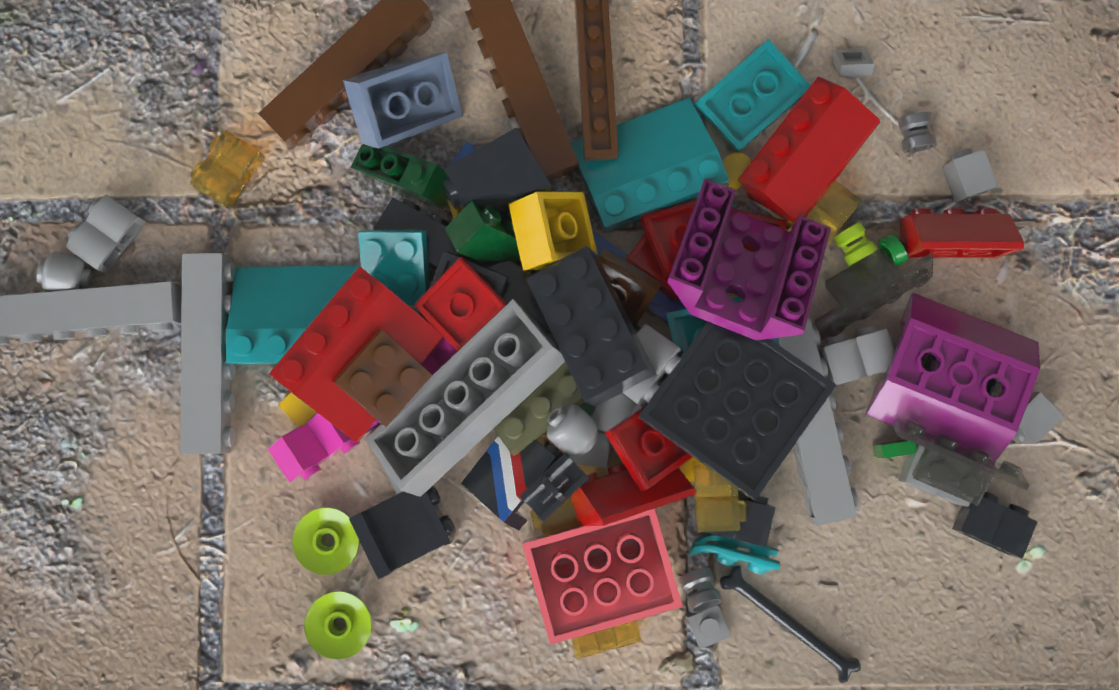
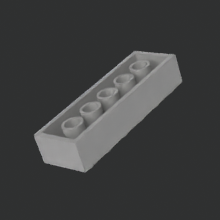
M513 299L429 378L387 427L381 424L365 440L398 489L421 497L555 372L565 360L557 343L534 315Z

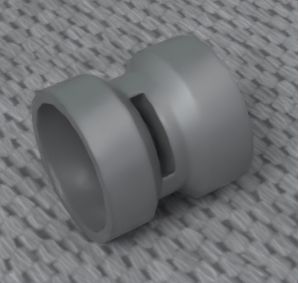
M917 112L898 119L899 129L904 133L902 141L904 153L924 151L937 146L935 134L931 133L930 128L933 124L931 112Z
M708 567L695 569L679 578L682 590L688 594L687 603L692 613L711 609L722 602L719 591L712 585L713 575Z

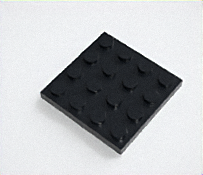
M707 321L681 357L680 362L669 373L638 418L755 501L837 385L771 339L754 340Z

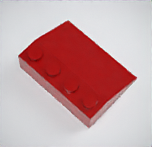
M359 266L270 371L269 375L354 442L358 443L377 419L332 380L379 328L421 365L444 337L391 290Z

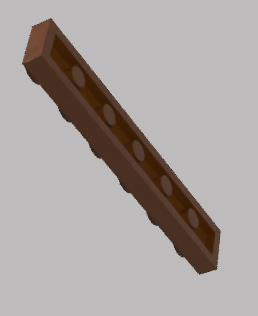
M574 0L584 161L617 160L618 143L608 0Z

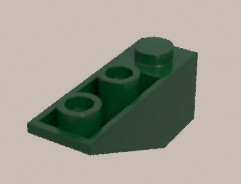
M362 144L351 165L352 169L441 209L444 208L448 200L445 194L446 189L443 185V182L446 180L445 171L437 164L387 146L375 148Z
M471 200L445 228L456 252L476 261L521 260L511 216L506 218L489 205L484 207Z

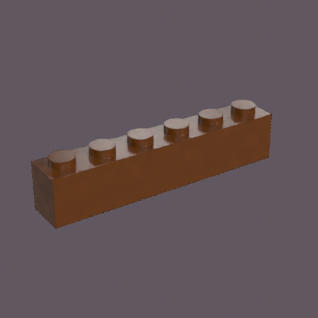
M381 0L258 114L292 150L296 146L304 145L312 137L313 130L320 124H326L336 115V109L344 102H349L343 80L382 68L391 58L396 59L406 51L408 43L416 35L418 37L422 36L431 27V22L434 19L430 8L423 0Z
M468 0L470 10L465 11L471 29L475 30L478 28L482 39L478 40L477 43L484 60L491 59L494 69L489 72L496 89L503 88L506 99L502 100V104L509 119L515 117L519 127L517 130L547 179L551 182L578 171V160L511 0Z

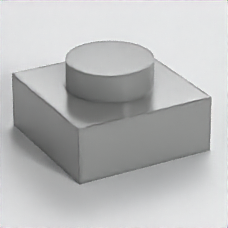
M867 48L834 50L833 64L839 77L857 79L861 76L873 75L874 62Z
M718 605L702 612L686 615L700 649L731 637Z

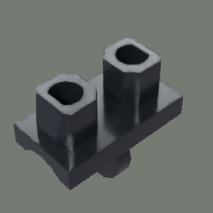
M565 452L519 497L544 522L589 477Z

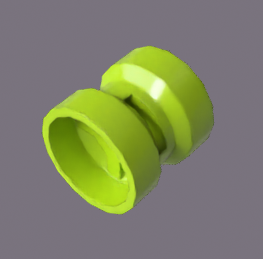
M861 221L832 238L835 245L844 251V260L848 266L878 250L874 242L867 239L865 235L866 229ZM860 237L861 240L859 242L855 243L850 247H847V244L851 243L852 241Z

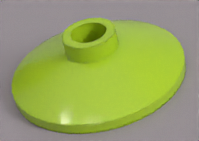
M324 507L315 509L300 519L293 533L292 546L297 560L305 569L319 575H332L344 570L353 562L358 553L360 541L349 520L351 518L349 515L339 509ZM325 534H331L334 537L332 546L324 543L323 537Z
M344 591L329 592L319 597L308 609L304 621V631L310 646L319 655L333 660L347 659L361 651L368 642L372 630L371 615L365 603L354 594ZM336 618H343L346 621V627L343 629L338 628L335 624Z

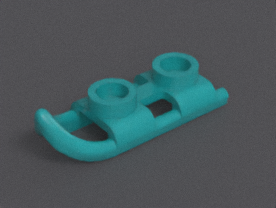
M710 533L698 537L689 550L690 556L704 552L716 553L715 559L719 563L728 566L733 565L738 560L748 562V569L757 574H766L771 569L778 570L780 566V561L769 558V556L776 557L778 549L754 545ZM708 541H718L717 544H704ZM737 547L748 549L749 553L737 550Z

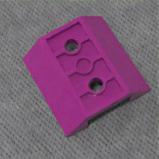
M704 178L667 282L688 312L700 319L754 340L802 335L806 328L831 227L799 215L790 232L730 209L736 190ZM743 244H750L756 251L752 252L745 249ZM727 293L737 295L741 302L730 300Z
M911 293L900 321L904 328L884 381L876 384L865 415L989 465H994L1018 432L1040 371L1039 342L926 297ZM925 353L932 354L937 360V367L933 372L926 371L921 365V358ZM989 379H995L1001 384L1002 391L997 398L990 396L986 390V383Z

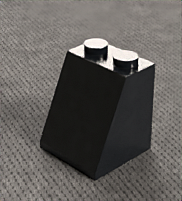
M517 128L444 168L446 180L443 182L446 189L445 194L454 209L460 206L461 210H463L472 200L484 207L489 205L497 212L510 210V203L535 192H551L552 188L551 183Z

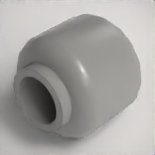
M52 252L47 258L42 257L37 271V283L42 284L45 292L87 289L90 285L92 270L86 269L85 261L77 255Z
M578 405L559 406L548 416L547 437L564 453L566 452L571 456L583 455L590 451L597 442L596 421Z

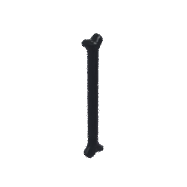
M734 566L730 575L720 578L722 589L735 590L836 667L839 682H848L851 673L860 671L861 664L857 658L843 657L747 583L742 577L741 566Z

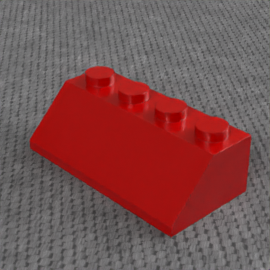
M818 76L739 176L738 181L749 199L795 223L799 215L805 218L809 215L880 124V119L846 88Z

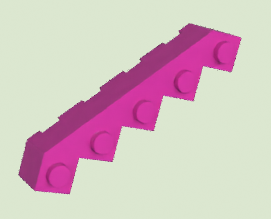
M443 338L422 366L433 376L457 351ZM317 413L306 424L281 436L268 448V451L290 483L300 476L304 481L321 471L320 464L340 451L343 454L351 451L361 442H354ZM376 420L366 433L382 423Z

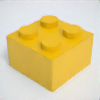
M535 192L509 204L523 271L545 269L586 245L597 254L584 192Z

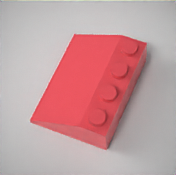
M655 509L605 526L575 525L526 539L522 543L550 645L683 607Z

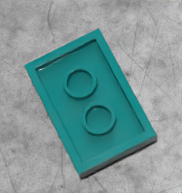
M768 39L702 96L694 106L736 153H739L801 99L811 85Z
M426 230L359 231L361 267L424 318L413 305L430 288Z

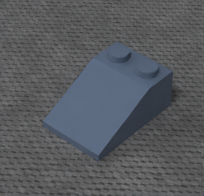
M447 52L374 69L343 80L362 144L371 147H384L463 116Z

